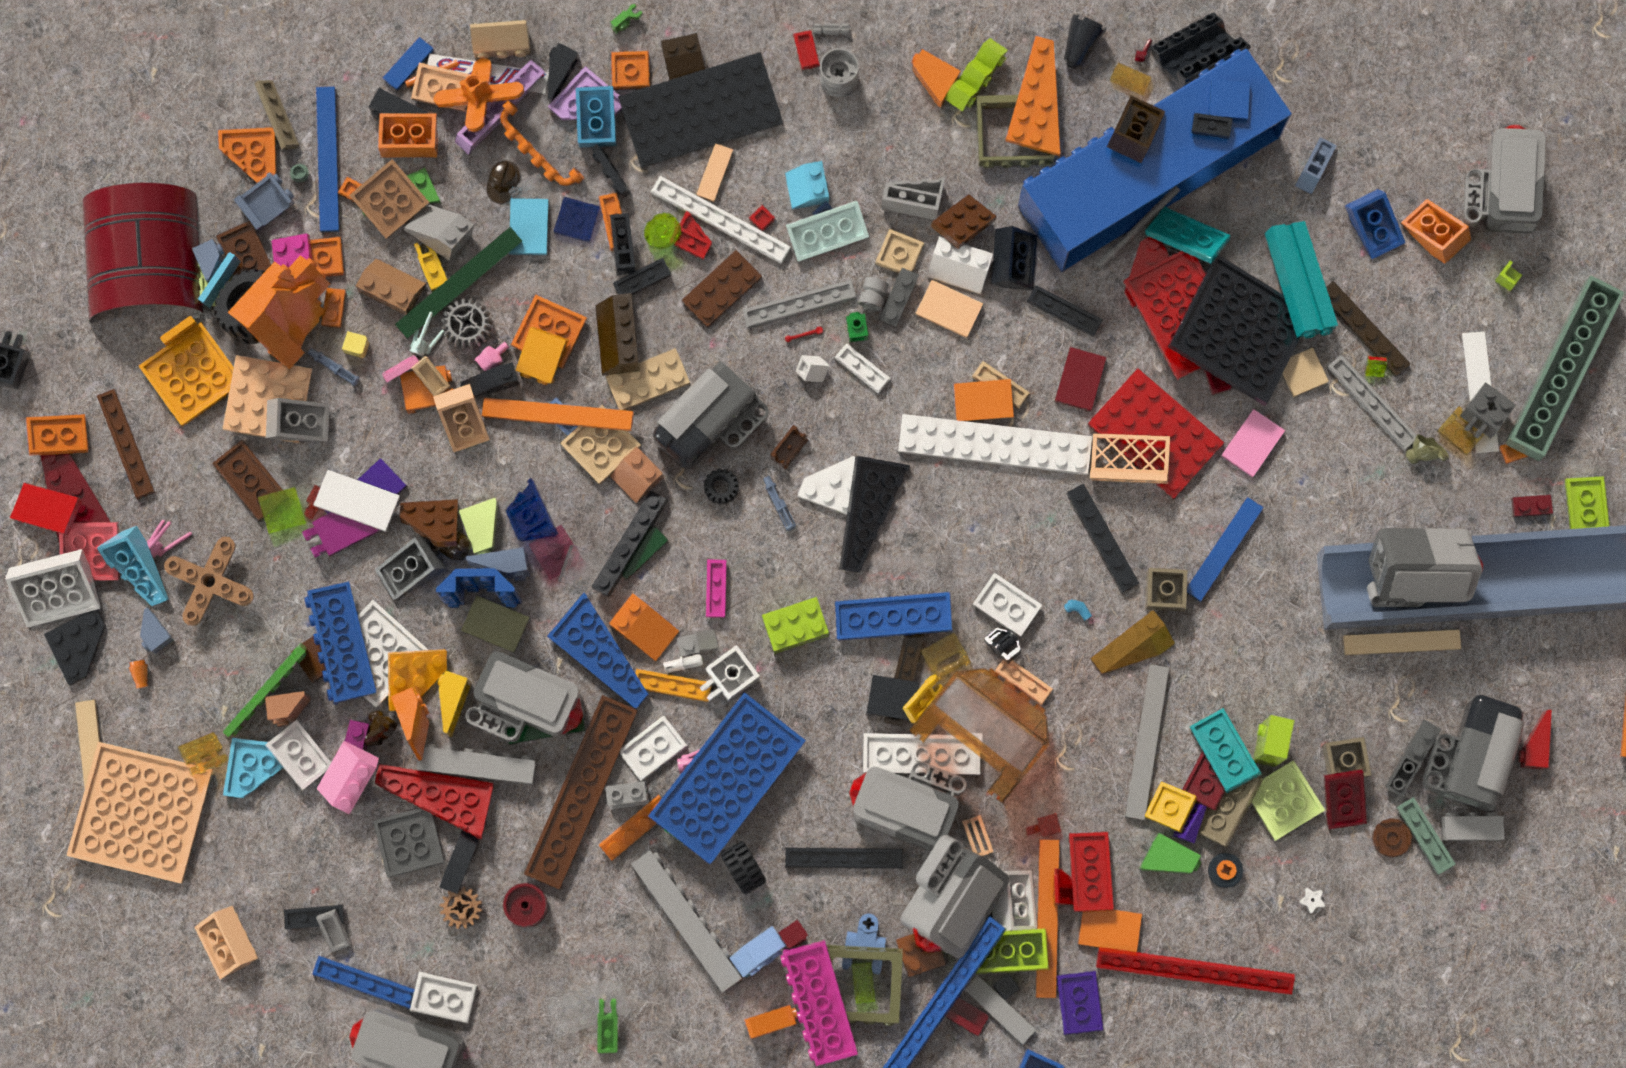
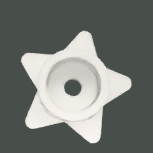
M1306 888L1305 897L1299 903L1306 905L1310 913H1313L1316 907H1324L1325 904L1321 900L1322 890L1313 892Z

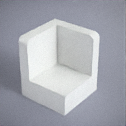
M802 355L795 372L804 381L823 382L829 365L819 356Z

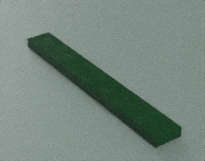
M511 227L506 229L395 323L396 327L408 339L425 324L430 312L433 313L432 317H434L522 242L520 237Z

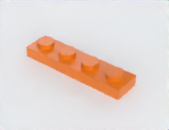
M660 795L656 796L599 844L611 861L657 824L648 815L662 799Z

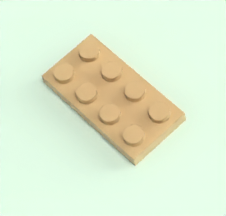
M676 348L640 362L639 372L606 376L619 410L630 409L690 384Z

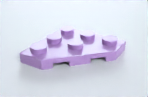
M585 66L548 105V109L561 120H577L576 87L608 85ZM614 91L616 117L622 108L618 99L620 95Z

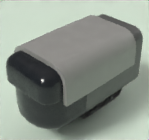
M719 361L712 370L708 368L657 421V427L653 432L654 442L659 449L667 453L681 467L691 469L719 441L730 450L739 449L767 420L769 410L766 404L758 398L756 393L723 362ZM761 408L765 411V415L758 417L755 415V411ZM743 423H751L752 428L749 431L743 430L741 427ZM731 436H736L739 438V442L733 445L729 443L728 439Z

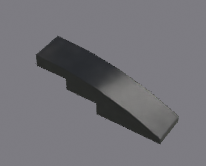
M464 830L461 831L439 886L440 888L459 894L481 839Z

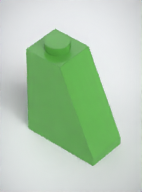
M1158 833L1139 869L1142 871L1190 874L1198 870L1201 864L1199 860L1201 855Z

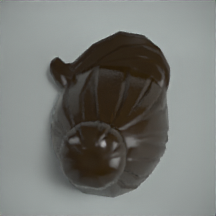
M458 531L457 546L437 547L434 545L432 550L436 553L441 552L452 560H463L468 555L472 545L467 536Z
M381 710L372 711L368 716L371 725L369 727V734L365 736L364 744L366 746L382 745V741L394 733L398 722L384 716Z

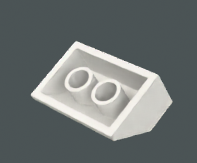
M939 237L927 278L981 294L993 253L967 245L957 249L948 240Z
M1004 871L1009 876V883L992 910V918L1007 929L1006 931L1037 929L1032 871Z

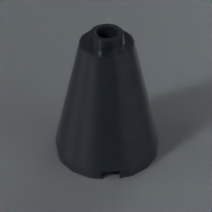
M1073 14L1071 18L1064 61L1067 62L1066 65L1073 69L1083 65L1107 30V28H1102V24L1089 18L1078 19L1079 15Z

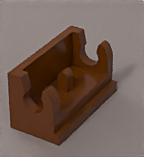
M793 425L772 451L770 458L786 470L809 441L805 433L802 434Z

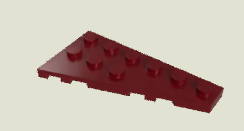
M70 454L40 455L47 489L82 499L74 522H111ZM56 532L57 539L59 542V533Z

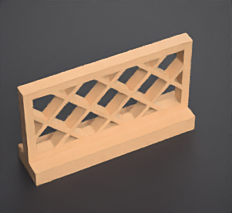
M1093 434L1090 479L1092 481L1168 484L1170 436ZM1097 438L1106 439L1110 444L1101 451L1097 447ZM1120 439H1124L1129 444L1122 452L1114 445ZM1138 440H1144L1148 444L1141 453L1133 446ZM1157 441H1166L1165 449L1158 453L1153 445ZM1113 446L1119 454L1110 461L1104 453ZM1132 447L1138 455L1132 461H1129L1123 454ZM1151 448L1157 456L1151 462H1148L1143 454ZM1101 456L1109 462L1104 468H1096V460ZM1122 456L1128 464L1123 469H1118L1113 463ZM1139 457L1147 463L1143 469H1136L1132 465ZM1158 458H1161L1165 463L1164 470H1156L1152 464Z

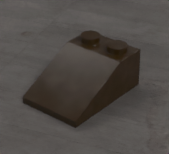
M697 33L661 41L669 80L705 69Z
M1131 95L1107 148L1142 163L1165 111Z

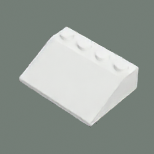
M83 549L11 567L6 575L5 580L26 627L100 609L90 565Z

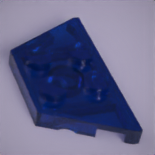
M529 478L527 480L528 486L523 492L519 491L515 500L505 510L514 532L521 542L557 536L559 534L535 481Z

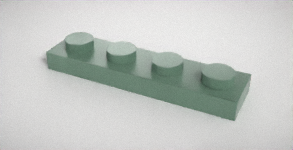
M1414 797L1396 807L1438 875L1456 865Z

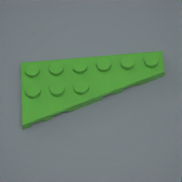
M301 642L223 730L226 736L229 737L231 734L235 736L242 728L240 724L244 719L248 721L255 713L253 709L257 705L261 706L265 702L266 695L270 691L274 693L280 686L281 682L279 680L282 677L287 678L294 669L292 666L296 662L299 664L307 653L305 652L306 647Z

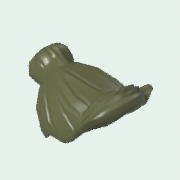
M1421 434L1416 435L1413 448L1406 452V458L1412 464L1418 463L1419 460L1431 461L1441 459L1446 461L1449 459L1446 450L1434 438H1425Z

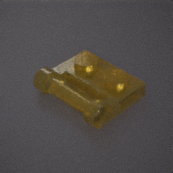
M1458 406L1437 432L1467 456L1485 434L1482 433L1477 439L1455 420L1458 417L1465 424H1468L1466 420L1460 417L1463 409ZM1474 426L1472 427L1475 432L1478 430Z
M955 633L921 650V654L932 674L939 678L938 681L959 667L971 664ZM957 653L961 656L960 659L940 670L936 667L937 664Z

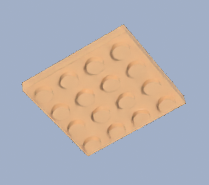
M236 355L223 430L266 438L267 400L283 398L307 401L312 368L293 365L291 369H288L282 363ZM282 440V441H288V442H293V443H299V441Z

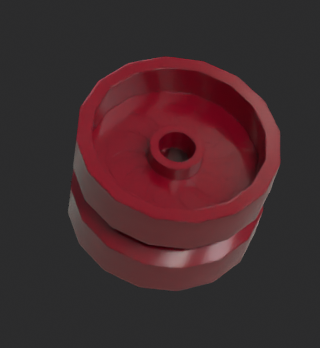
M528 883L517 884L510 888L503 901L504 913L508 920L524 928L535 927L541 923L546 917L549 907L544 892L535 885ZM524 901L529 903V906L526 909H523L524 906L522 903Z

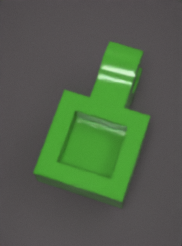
M632 4L627 11L624 10L611 21V28L616 34L620 30L624 31L629 26L631 19L637 20L642 17V11H639L637 14L633 13V10L636 9L635 4Z

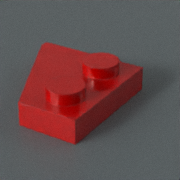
M686 211L670 244L704 260L712 246V241L705 235L691 214Z

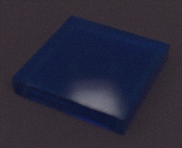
M564 197L553 232L590 243L600 206Z

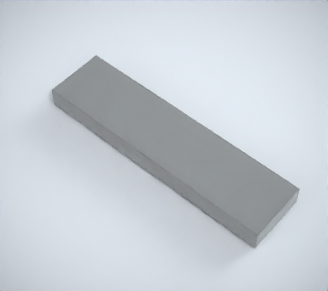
M979 976L965 989L978 1004L1022 1045L1036 1031Z

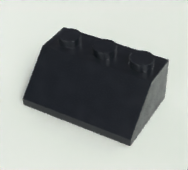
M1014 226L995 229L991 284L1002 288L1033 290L1037 235Z

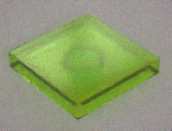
M296 487L258 497L268 534L306 524Z

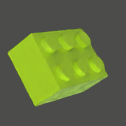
M817 597L762 615L774 654L829 637V631Z

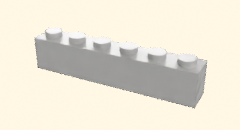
M425 744L423 758L420 761L417 760L416 770L533 786L537 762L531 756H521V759L513 758L514 755L502 753V756H495L494 752L483 751V754L475 753L474 749L464 748L463 751H456V747L444 746V749H439L434 744Z

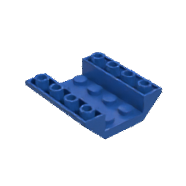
M495 568L455 569L436 588L437 595L449 608H459V605H464L465 589H467V592L473 593L479 592V589L495 592L502 604H506V607H517V604H522V599L515 587Z

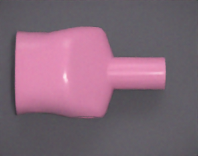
M505 342L497 349L488 346L474 360L485 372L499 366L503 362L501 354L509 346Z

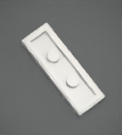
M847 343L835 356V360L878 394L891 380L890 377Z

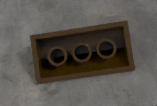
M632 293L612 295L595 305L602 376L640 371Z

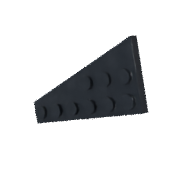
M855 456L839 570L860 573L869 554L870 546L875 541L880 525L883 524L895 499L894 496L898 488L901 487L902 479L911 465Z

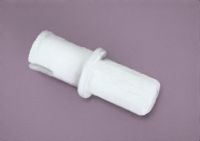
M698 654L685 658L681 656L680 659L663 662L665 672L668 674L703 665L701 655Z

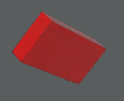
M808 30L793 34L801 71L820 67L812 31Z

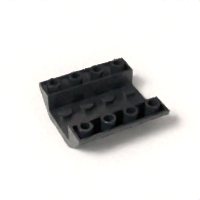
M1215 12L1206 15L1202 19L1189 24V26L1174 32L1172 35L1150 46L1163 72L1179 88L1198 79L1199 73L1208 68L1210 71L1215 68L1214 65L1221 59L1225 61L1230 59V55L1238 49L1241 51L1247 49L1249 51L1251 48L1250 44L1242 37L1233 39L1226 32L1223 20Z

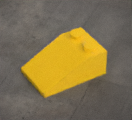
M445 671L444 675L441 674L438 680V685L440 686V705L443 732L452 738L472 683L466 677Z

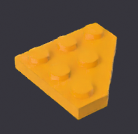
M447 650L388 652V710L396 711L391 696L413 687L415 693H420L421 697L438 680L440 675L447 670Z

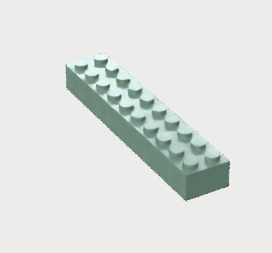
M1591 275L1584 282L1505 445L1537 461L1545 457L1625 292Z

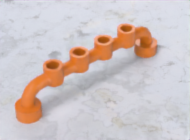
M510 100L503 104L504 110L501 113L500 120L503 127L507 130L504 133L505 136L511 141L515 139L519 143L517 148L524 155L528 152L533 157L530 161L535 167L539 168L542 166L546 170L544 176L550 182L555 180L560 185L569 186L575 182L579 184L584 179L583 175L576 168L569 172V178H563L546 161L544 156L509 123V114L514 116L519 111L518 108Z

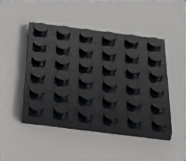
M1218 255L1212 264L1210 263L1168 348L1265 406L1268 404L1300 337L1297 338L1284 295Z

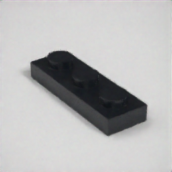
M598 144L591 148L594 152L592 156L598 164L601 163L604 167L602 171L608 179L611 178L613 181L612 187L618 195L621 193L625 197L632 193L604 149Z
M661 258L613 282V286L618 294L632 293L634 295L672 276L664 258Z
M344 905L284 910L285 930L320 927L316 919L317 916L336 909L342 925H345Z

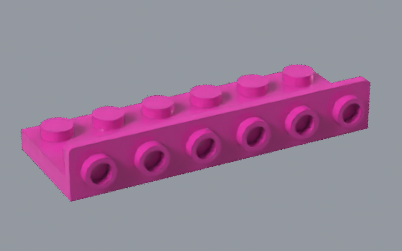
M823 940L790 950L787 948L783 949V955L780 956L783 967L788 969L789 974H786L788 985L793 986L794 993L791 994L794 1005L798 1004L800 1010L797 1012L800 1024L803 1023L805 1030H803L804 1040L809 1042L811 1049H808L810 1060H814L816 1066L858 1055L826 941Z

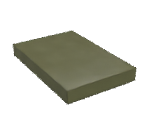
M476 595L461 631L515 653L530 617Z

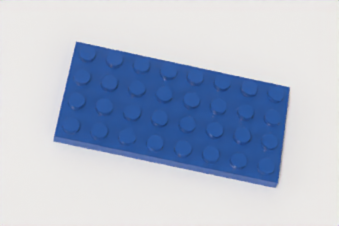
M744 693L648 817L708 864H711L806 740Z

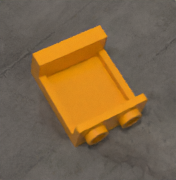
M530 327L515 371L520 372V376L528 379L531 376L537 378V382L544 385L554 383V376L564 348L567 347L569 340L539 328Z

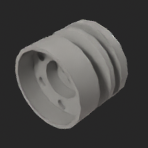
M834 48L827 51L820 62V84L823 90L835 97H844L851 94L859 82V63L855 54L844 48Z

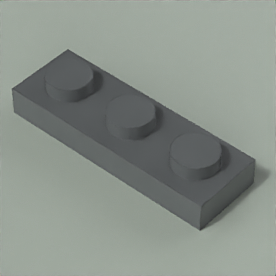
M903 267L901 268L879 320L897 327L917 283L919 274Z

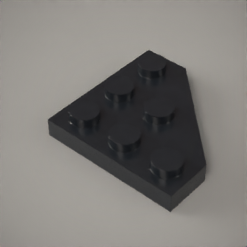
M98 609L86 612L44 634L69 686L88 677L90 665L96 655L99 640L106 627Z

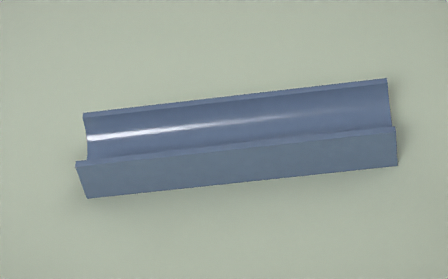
M1626 525L1471 536L1477 554L1483 562V572L1473 598L1467 602H1425L1419 607H1374L1371 604L1367 586L1374 581L1369 565L1373 543L1324 546L1316 554L1324 630L1626 609Z

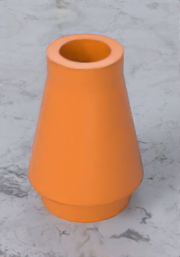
M145 659L129 662V670L136 684V689L148 687V664L145 663Z

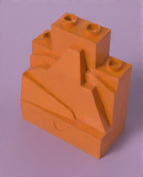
M299 256L289 268L284 264L280 266L274 261L228 312L268 350L271 356L288 369H291L305 353L301 349L305 337L319 323V318L325 312L320 306L322 303L318 300V297L330 285L325 279L327 275L321 269L317 270L315 268L317 264L310 258L306 260L302 256Z

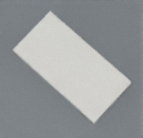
M327 470L314 506L386 532L400 495Z

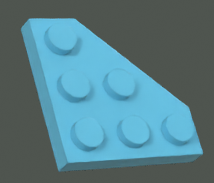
M232 738L223 796L244 799L283 769L282 765L266 747L265 744L268 742Z

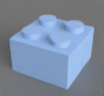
M771 926L741 947L729 959L742 977L748 974L753 976L761 968L769 965L782 954L781 949L786 944L773 926Z

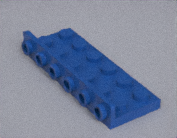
M344 582L308 590L304 601L306 608H310L311 615L308 617L310 626H314L316 634H313L314 643L319 645L320 652L317 653L319 663L324 664L325 671H322L324 682H328L329 685L327 690L328 700L333 701V705H337L339 702L376 694L350 583Z

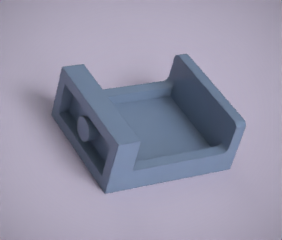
M269 172L265 178L247 192L233 199L256 230H261L295 204L293 201L294 195L288 188L286 190L281 185L283 181L277 173Z

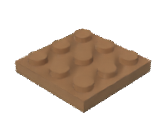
M393 159L349 195L386 239L429 204V201Z

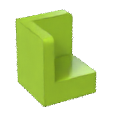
M1512 261L1506 264L1495 279L1497 283L1509 291L1514 288L1522 276L1521 273L1511 267Z

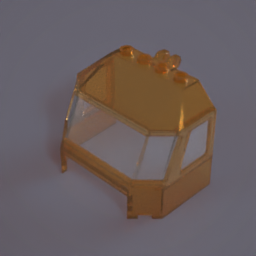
M991 667L989 670L981 668L956 671L909 731L915 736L920 734L921 738L919 740L924 743L937 725H940L1001 773L987 793L991 796L993 793L997 794L996 799L1001 803H1005L1051 743L1047 715L1044 714L1046 710L1039 704L1032 705L1029 702L1031 698L1021 691L1018 694L1014 691L1016 686L1008 680L1001 681L998 678L1000 674Z

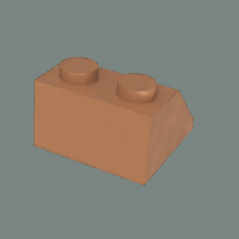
M637 446L622 459L610 475L636 504L664 478L663 473Z
M304 691L265 697L268 720L277 725V727L288 726L289 722L296 720L310 702L311 697Z

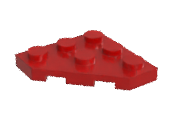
M1152 237L1140 241L1129 277L1170 257L1161 241ZM1125 288L1124 293L1132 308L1137 307L1127 288Z

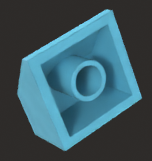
M822 161L803 164L785 173L792 210L821 205L825 201L829 203Z

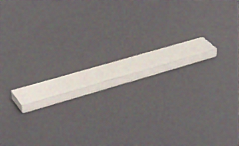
M662 176L659 177L651 190L653 195L685 212L688 211L697 219L781 265L791 249L785 243Z

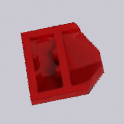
M1055 868L1053 882L1054 905H1073L1071 876L1062 869Z

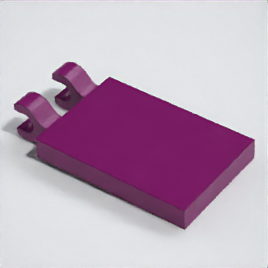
M331 512L313 521L314 527L304 530L302 534L306 541L319 535L323 544L310 549L316 558L326 552L329 556H332L382 530Z

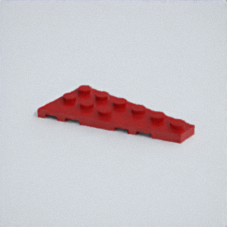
M379 764L375 785L482 840L494 783Z

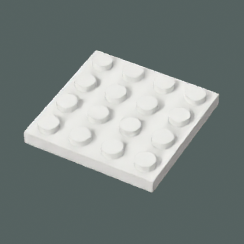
M372 600L358 615L376 688V694L365 696V698L378 708L388 698V652L428 649Z

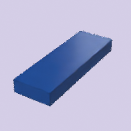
M419 37L384 75L383 80L398 91L405 81L418 69L419 63H423L429 57V54L434 51L433 47Z

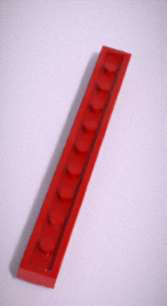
M1099 947L1096 960V968L1292 995L1295 982V974L1104 947Z

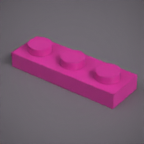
M707 559L706 618H725L727 560Z

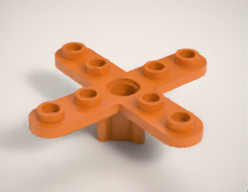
M481 58L474 63L471 75L459 82L461 88L439 91L434 95L433 100L438 107L468 105L465 125L469 131L476 132L484 127L488 102L518 99L525 91L523 85L519 82L490 85L492 64L489 59Z

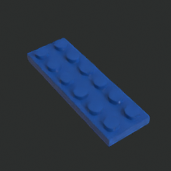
M950 592L835 601L838 641L953 631Z

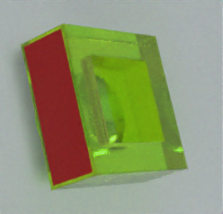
M1367 356L1365 376L1384 378L1387 358Z

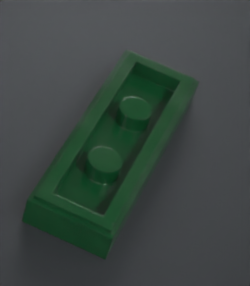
M656 527L648 533L624 572L623 577L626 580L668 542V539Z

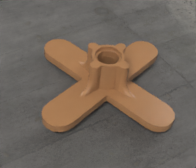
M221 537L216 542L204 568L176 556L170 557L165 561L164 568L169 575L195 586L182 615L183 621L189 626H196L202 621L214 594L240 606H248L254 599V593L250 588L223 577L236 548L235 542L230 537ZM214 578L215 584L212 587H207L208 580Z

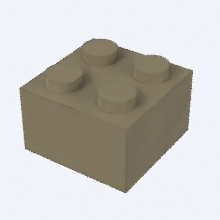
M1148 568L1146 571L1145 610L1184 612L1187 600L1188 570Z
M1364 737L1329 742L1322 745L1327 775L1362 769L1364 778L1372 776Z

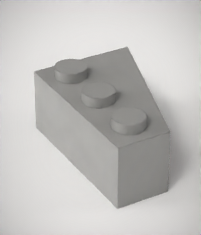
M945 177L937 180L922 179L916 182H910V180L887 182L881 209L935 220L938 216Z

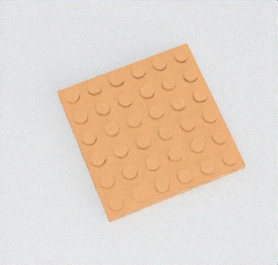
M98 742L66 856L182 884L213 769Z

